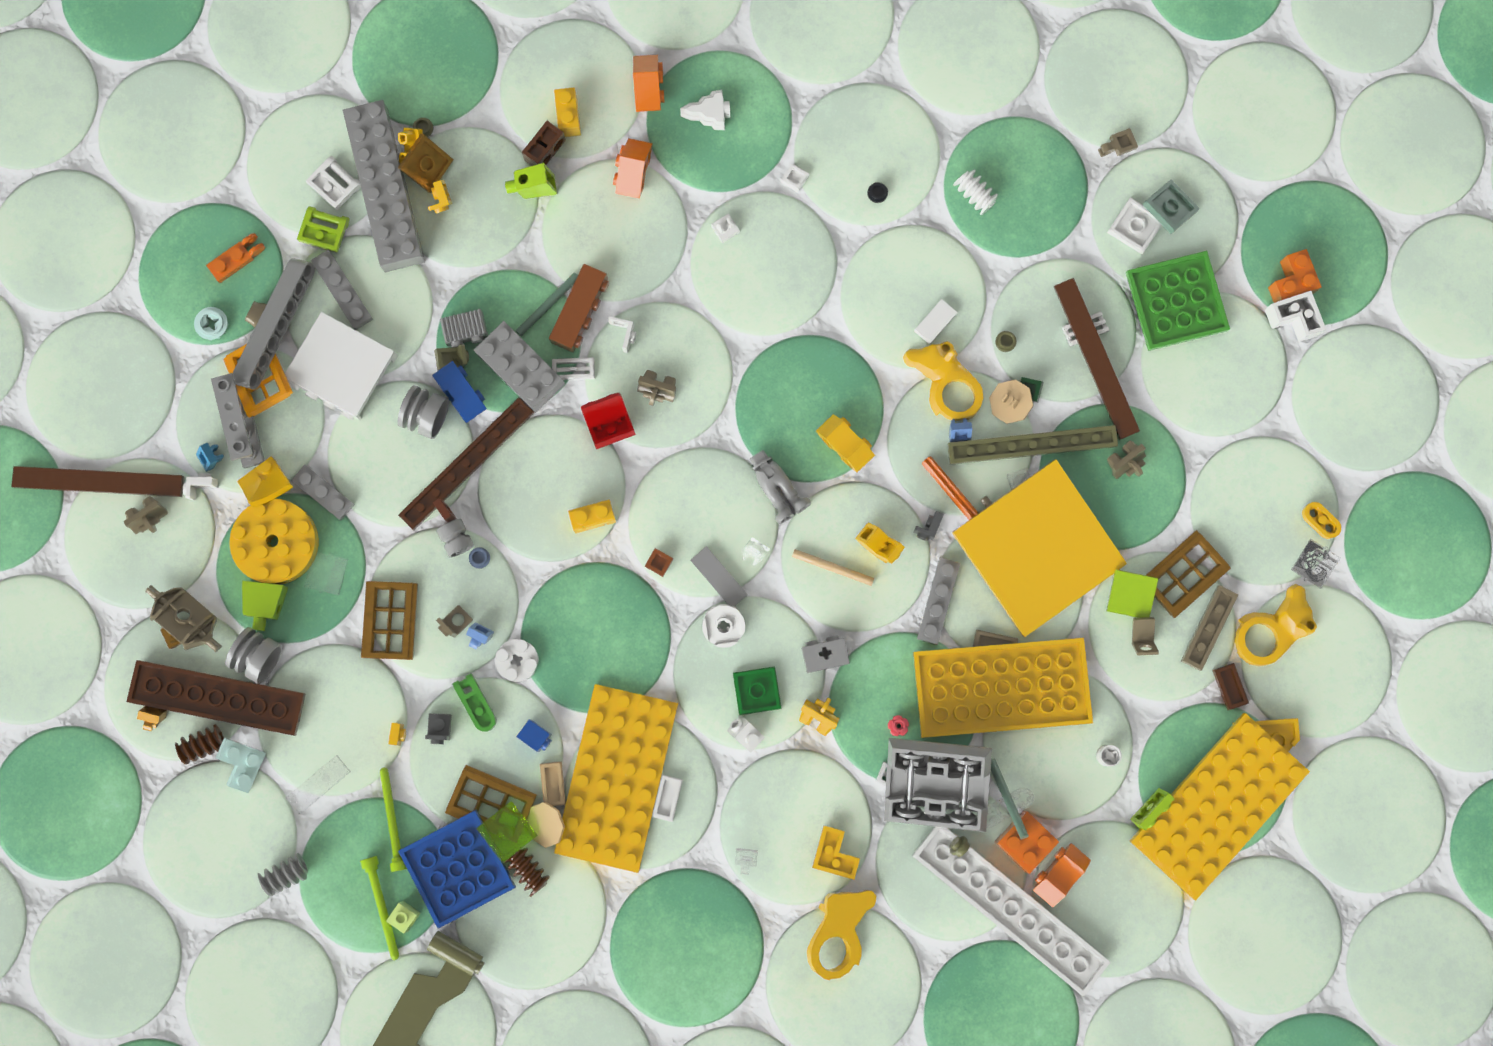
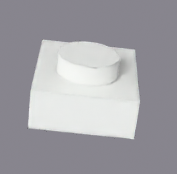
M199 473L198 477H186V482L183 484V493L187 499L196 500L197 488H218V480L207 473Z
M743 716L735 719L727 730L750 753L765 738Z

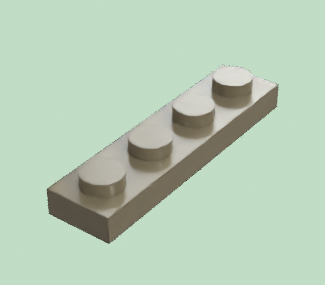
M1220 585L1216 587L1181 662L1202 671L1238 594Z

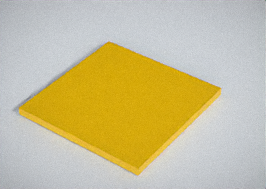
M1056 459L952 532L1023 637L1032 633L1113 575L1115 569L1120 570L1127 564Z

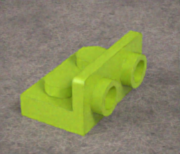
M1158 788L1130 820L1139 829L1142 828L1146 831L1156 823L1157 818L1162 812L1170 808L1171 802L1175 798L1170 793Z

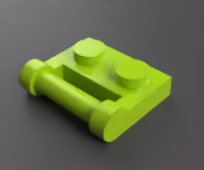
M308 206L297 240L338 253L350 219L345 216L338 217L316 210L315 207ZM316 218L336 224L338 227L333 229L313 223L312 220Z

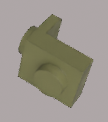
M460 344L458 347L437 348L434 350L437 371L451 361L457 367L461 365L463 368L469 361V353L465 350L464 344Z

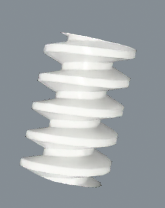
M974 169L964 173L956 180L953 186L960 184L958 191H965L964 198L971 196L969 203H976L975 210L982 209L980 215H983L996 203L995 200L998 194L990 195L992 187L987 190L984 189L987 182L985 181L980 184L981 176L974 178L973 175L976 172Z

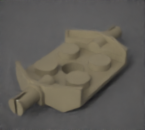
M152 585L146 589L145 592L155 601L151 610L150 620L156 621L184 646V650L207 644L214 652H217L218 649L220 650L222 645L214 640L212 635L217 617L186 590L179 587L172 588L166 592H159ZM184 611L189 613L190 617L186 620H180L177 615Z

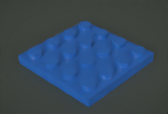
M477 809L398 851L438 929L516 888Z

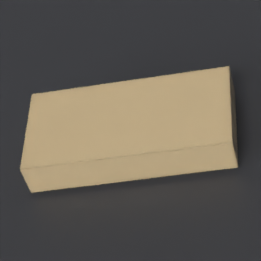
M562 761L540 764L543 802L546 801L552 806L566 805Z

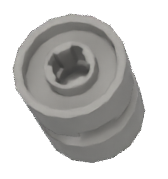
M462 519L450 521L436 530L440 540L446 543L444 548L449 558L463 554L474 547L470 536L465 535L466 528Z

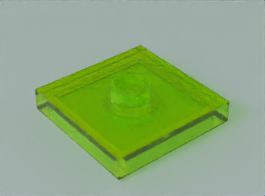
M512 801L476 828L501 863H504L538 836Z

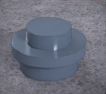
M477 547L470 552L469 562L473 567L482 569L489 564L490 554L486 549Z

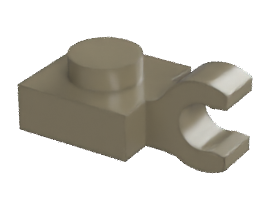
M1129 128L1111 135V142L1102 144L1098 152L1101 157L1114 151L1117 156L1136 150L1138 145Z

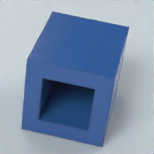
M531 719L527 721L516 736L536 752H540L541 749L545 751L552 742L549 739L552 734Z

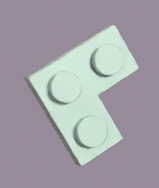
M224 737L216 758L235 765L226 785L249 793L266 753Z

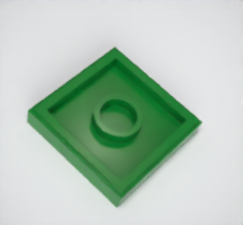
M775 666L733 673L739 716L782 709Z

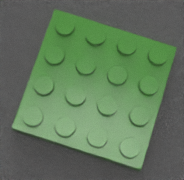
M1207 251L1125 272L1148 351L1230 330Z

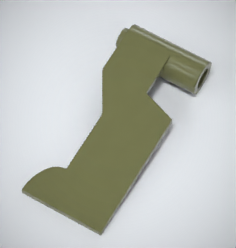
M437 931L430 941L427 951L446 961L437 977L414 973L373 1046H420L417 1043L437 1008L465 991L475 973L479 974L485 964L482 961L483 956L442 932Z

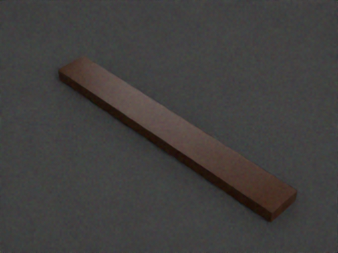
M1074 278L1055 285L1054 290L1112 424L1116 426L1119 440L1140 432Z
M518 397L398 516L412 530H415L437 509L433 502L438 498L445 501L534 414V411Z
M13 466L11 487L182 497L184 476Z

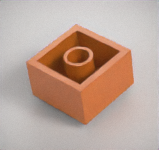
M1023 811L1020 817L1029 836L1025 839H1020L1012 822L994 842L1018 866L1030 874L1059 841L1028 811Z

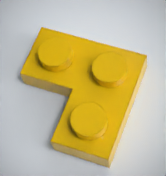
M823 825L812 868L855 880L860 858L839 852L845 831Z

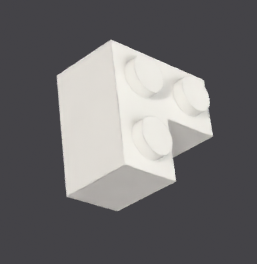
M1312 291L1272 303L1265 309L1272 329L1292 323L1299 342L1318 336L1326 330Z

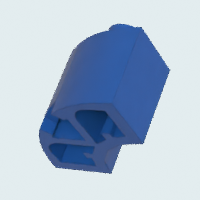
M451 361L432 375L466 423L487 409L483 404V401L486 399L479 390L474 391L465 379L468 374L461 365L457 367Z

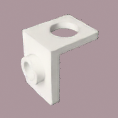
M609 316V324L627 328L623 352L628 353L630 344L635 342L636 332L633 331L634 323Z

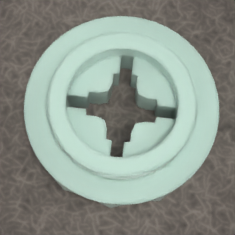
M215 307L202 309L194 320V328L197 334L203 339L211 341L213 339H220V336L226 333L227 326L229 325L225 313ZM208 317L213 321H217L214 324L215 330L207 327L209 325Z

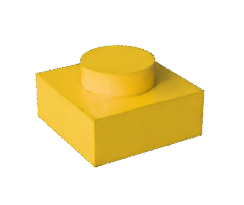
M391 724L388 744L401 746V741L404 742L406 738V729H403L404 724Z

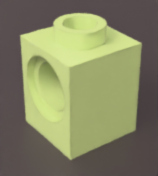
M401 901L397 904L386 922L404 934L411 929L421 913L405 901Z

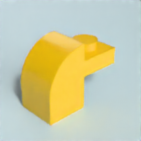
M869 522L855 538L863 547L885 563L889 562L892 564L899 558L905 548L900 542L888 537L879 527Z

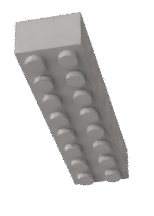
M383 100L343 109L380 267L384 272H389L425 263L404 174L398 168L400 165L399 153L387 106Z

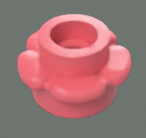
M896 715L892 720H889L888 728L893 736H903L908 732L909 722L906 718Z

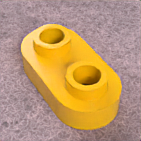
M1312 502L1303 508L1302 516L1304 520L1320 536L1325 539H1331L1340 534V522L1322 504ZM1310 510L1315 512V517L1310 515ZM1326 525H1329V526H1330V528H1331V531H1330V532H1327V531H1326V529H1325V526H1326Z

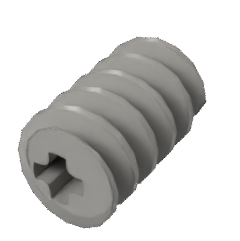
M299 853L296 854L297 861L289 857L288 865L281 861L280 869L276 865H272V873L268 869H264V877L258 873L259 883L268 896L275 895V891L278 893L282 892L283 887L286 889L290 888L291 883L294 885L298 884L299 879L302 881L307 879L308 869Z

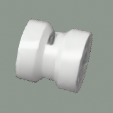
M1104 745L1097 750L1096 758L1103 766H1116L1121 761L1122 753L1117 746Z

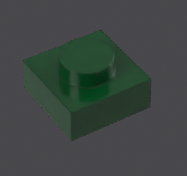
M1022 377L1021 383L1030 388L1033 402L1038 403L1043 382Z

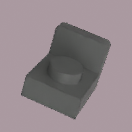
M936 511L934 516L929 515L925 525L928 530L916 526L914 529V533L917 534L916 537L924 541L933 540L944 514Z
M429 713L428 732L425 735V739H430L431 744H444V740H450L452 715Z

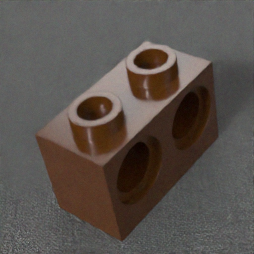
M547 120L522 151L524 160L531 166L541 163L547 165L566 141L564 132Z

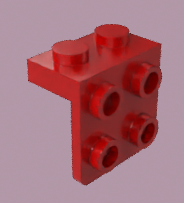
M621 393L610 394L581 406V411L596 449L636 435Z

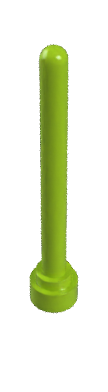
M383 767L380 769V778L393 853L390 868L391 872L406 870L407 867L398 852L401 850L389 772L387 768Z
M377 856L360 860L362 869H365V873L368 872L390 956L393 960H397L399 952L392 926L386 922L389 915L376 871L379 861Z

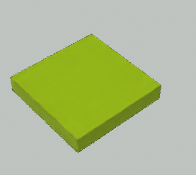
M1115 569L1106 611L1137 618L1150 617L1158 578Z

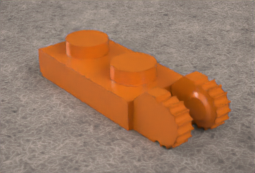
M255 233L246 236L242 241H239L206 265L219 283H222L253 261L254 257L265 250L263 243L257 244L249 252L246 249L257 240L258 236Z

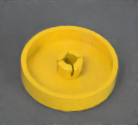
M273 499L254 507L250 505L237 517L230 533V551L235 564L246 576L261 583L281 585L298 579L311 567L318 552V531L312 518L299 506L282 499ZM277 536L279 540L278 544L275 547H272L269 543H271V540Z

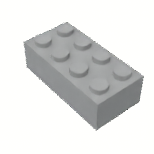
M505 321L474 349L475 353L535 413L565 385L563 379Z

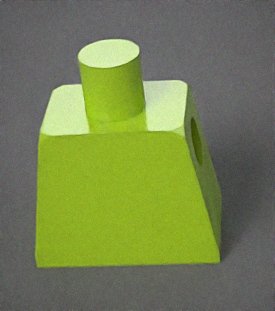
M544 163L515 170L514 180L505 181V188L508 194L518 192L524 199L557 194L555 175Z
M242 580V611L244 616L254 617L252 625L254 630L265 631L267 619L278 620L288 587Z

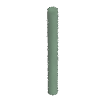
M574 272L515 331L522 336L574 285L578 275Z
M991 759L993 777L1020 839H1025L1029 835L995 759Z

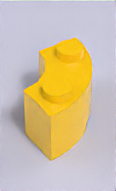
M833 414L816 430V433L831 450L833 449L838 453L844 463L855 472H858L875 456L870 449L872 445L867 439H861L850 429L851 424L844 417L840 419Z

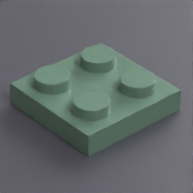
M1172 180L1168 181L1142 204L1170 234L1175 232L1200 209Z

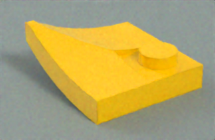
M272 456L237 481L252 507L271 501L293 488Z

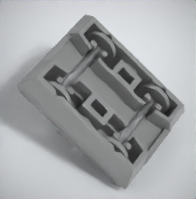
M889 738L884 821L986 832L992 748ZM917 806H924L925 811L923 812L921 808ZM947 809L955 810L950 814H946ZM972 812H978V817Z

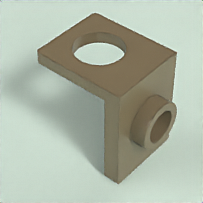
M458 605L444 619L438 618L436 621L440 624L438 629L446 637L450 635L455 638L473 619ZM458 613L464 616V623L460 626H456L452 622L453 616Z
M1154 617L1133 618L1132 645L1138 656L1159 654L1154 643ZM1148 647L1151 648V650H1142L1140 648Z

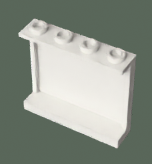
M321 312L286 370L285 375L291 388L297 391L299 388L305 390V395L315 401L317 398L325 401L323 405L332 410H335V408L342 410V415L350 420L354 418L361 420L359 416L389 363H394L398 355L393 350Z

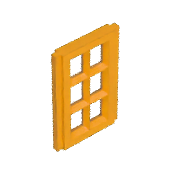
M247 344L226 355L223 359L229 374L233 373L237 360L240 359ZM276 353L269 365L272 375L262 380L257 388L262 389L265 400L255 405L251 395L255 390L236 385L238 396L249 418L260 414L288 398L293 393ZM275 380L279 392L269 397L264 385Z

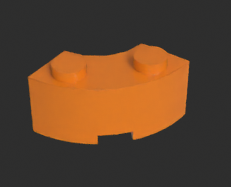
M1072 843L1065 849L1061 847L1054 855L1056 859L1048 869L1041 871L1035 878L1037 884L1033 891L1052 907L1067 895L1074 883L1085 873L1091 862Z

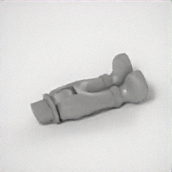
M764 450L750 458L754 465L753 470L756 473L759 485L778 511L775 517L778 524L788 521L794 514L785 504V500L781 497L777 487L781 489L796 514L801 513L811 505L809 498H799L797 496L798 493L794 490L786 473L772 460L771 456H767Z

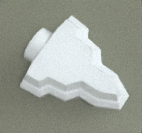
M722 90L712 91L710 95L701 97L699 102H692L681 107V117L690 121H700L704 126H712L714 130H725V119L730 118V102L724 101Z

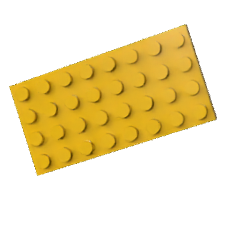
M1084 638L913 652L921 738L1093 723Z
M594 685L562 820L565 828L560 843L556 844L555 854L639 873L678 703L602 685Z
M1243 713L1171 793L1175 799L1171 802L1170 808L1159 815L1156 823L1151 828H1148L1146 831L1142 828L1139 829L1130 842L1196 901L1310 771L1251 717Z

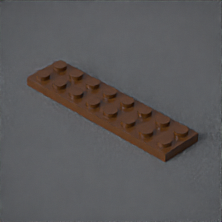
M136 660L126 702L296 736L306 694Z

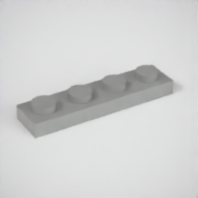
M326 250L313 258L311 262L354 330L372 321L373 318L331 252Z
M939 558L917 635L918 640L938 645L960 563Z

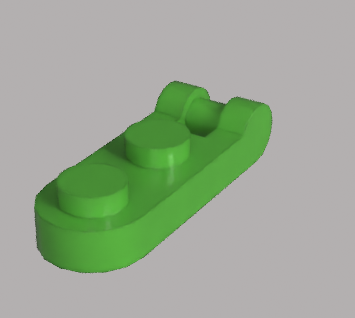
M473 674L466 675V678L460 682L457 680L452 683L475 727L483 732L491 731L496 725V717ZM470 686L473 691L466 694L464 689Z

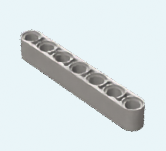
M291 258L287 263L232 373L235 385L252 390L257 389L314 276L315 266L312 262Z

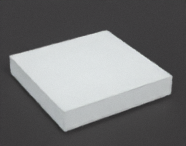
M1130 197L1107 233L1138 253L1143 254L1161 227V223L1142 204Z

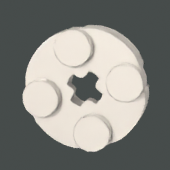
M728 604L716 605L705 614L702 622L705 638L717 647L733 646L745 632L744 617L735 606ZM722 620L730 624L726 631H722V628L717 627L718 624H721Z
M512 639L505 642L496 652L495 664L502 677L509 681L522 682L534 675L538 666L539 656L534 646L521 639ZM514 655L522 656L523 660L520 661V666L512 665L511 661Z

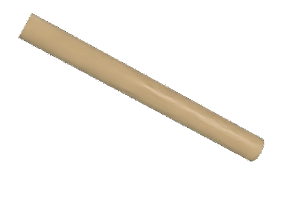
M794 549L792 557L872 586L873 577Z

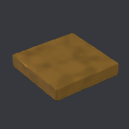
M420 134L398 168L427 192L432 193L433 182L439 181L454 159L424 134Z

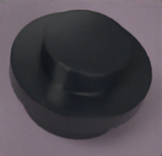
M876 182L869 186L867 196L874 203H882L888 196V189L884 184Z

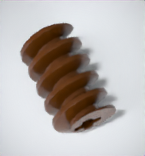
M216 724L213 725V732L207 727L205 728L206 735H203L201 731H197V738L189 734L188 742L184 737H181L180 745L175 742L177 755L183 764L187 765L191 760L197 761L199 757L205 758L207 754L213 755L215 750L219 751L224 736Z
M523 848L504 863L511 862L508 867L509 870L516 868L513 876H522L519 884L527 882L524 890L532 889L529 895L532 897L547 884L550 876H541L544 869L536 870L539 862L531 863L534 856L532 854L525 856L528 848Z

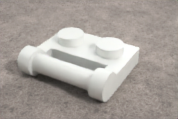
M333 156L328 157L306 180L307 184L336 210L361 188L360 181L354 179L337 164V160ZM332 169L349 186L344 189L327 171Z

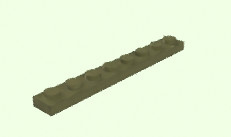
M1112 425L950 442L947 445L950 465L1114 448L1118 446L1116 426Z

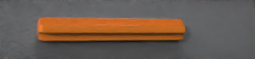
M931 456L926 458L922 465L967 519L970 520L977 515V510Z

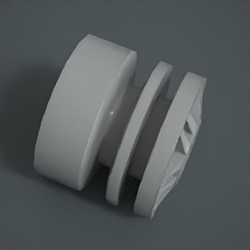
M413 385L402 401L397 420L398 426L402 428L407 427L409 431H414L418 426V433L420 435L434 439L446 418L449 399L437 393L432 394L429 398L428 390H421L420 387Z
M247 627L239 634L231 646L225 665L230 669L235 668V671L238 673L246 669L245 677L260 684L269 676L277 664L282 652V645L271 638H267L262 642L263 634L260 632L256 633L253 628Z

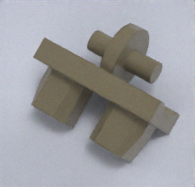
M647 370L644 376L639 377L637 391L644 393L643 397L650 399L649 405L654 406L655 401L662 403L664 400L674 401L676 393L675 378L665 376L664 381L660 382L656 380L657 373L651 370Z
M1130 440L1122 447V451L1126 454L1124 458H1121L1117 453L1109 456L1107 462L1112 469V475L1116 479L1124 473L1128 477L1132 474L1140 477L1143 474L1141 467L1146 464L1142 460L1146 457L1144 453L1146 448L1142 444L1138 446Z
M149 496L142 502L145 508L140 511L136 508H130L125 512L126 520L123 522L135 534L143 533L148 529L152 533L156 532L155 524L168 514L166 508Z

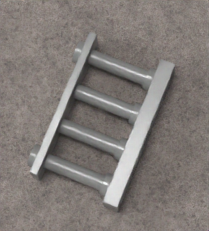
M230 373L211 378L231 461L241 459L243 468L260 465L265 460L254 416L249 418L246 415L237 393L233 374Z

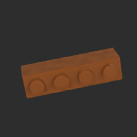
M583 264L550 334L549 340L552 344L573 353L576 348H580L583 342L582 334L585 329H589L592 322L591 314L593 310L597 311L601 302L599 297L602 292H606L609 286L607 273Z

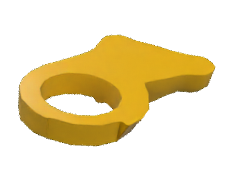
M946 341L941 344H932L921 349H909L903 356L906 365L918 369L932 380L929 401L936 416L940 413L947 419L961 421L963 418L969 420L976 415L982 405L983 390L976 378L957 360V352L954 350L953 344ZM951 382H963L973 391V405L968 410L956 412L950 410L944 404L942 398L943 389Z
M1297 584L1291 585L1286 591L1284 601L1275 614L1253 612L1240 618L1241 625L1237 629L1235 636L1237 654L1248 664L1266 666L1276 662L1297 639L1313 634L1317 625L1313 620L1312 609L1306 600L1305 589ZM1255 624L1265 625L1274 633L1276 640L1275 648L1266 657L1255 656L1246 647V632Z
M873 891L828 893L824 899V904L820 903L818 908L825 913V916L809 943L807 958L811 969L826 980L841 978L849 973L855 964L859 966L862 948L855 927L864 914L874 907L876 895ZM840 937L846 947L844 960L836 968L825 969L819 960L820 948L829 938Z

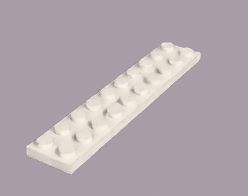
M934 827L912 856L1084 997L1110 964V961L971 847L961 857L952 855L950 853V844L957 836L948 828Z

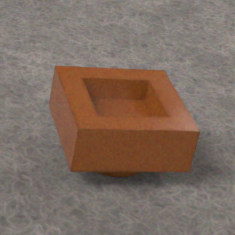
M655 548L644 567L664 577L673 558Z

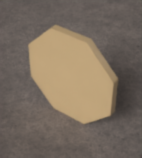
M1016 379L998 383L989 397L992 414L1006 424L1025 420L1034 406L1030 388Z
M546 801L531 807L526 824L532 840L544 848L560 843L565 828L560 811Z

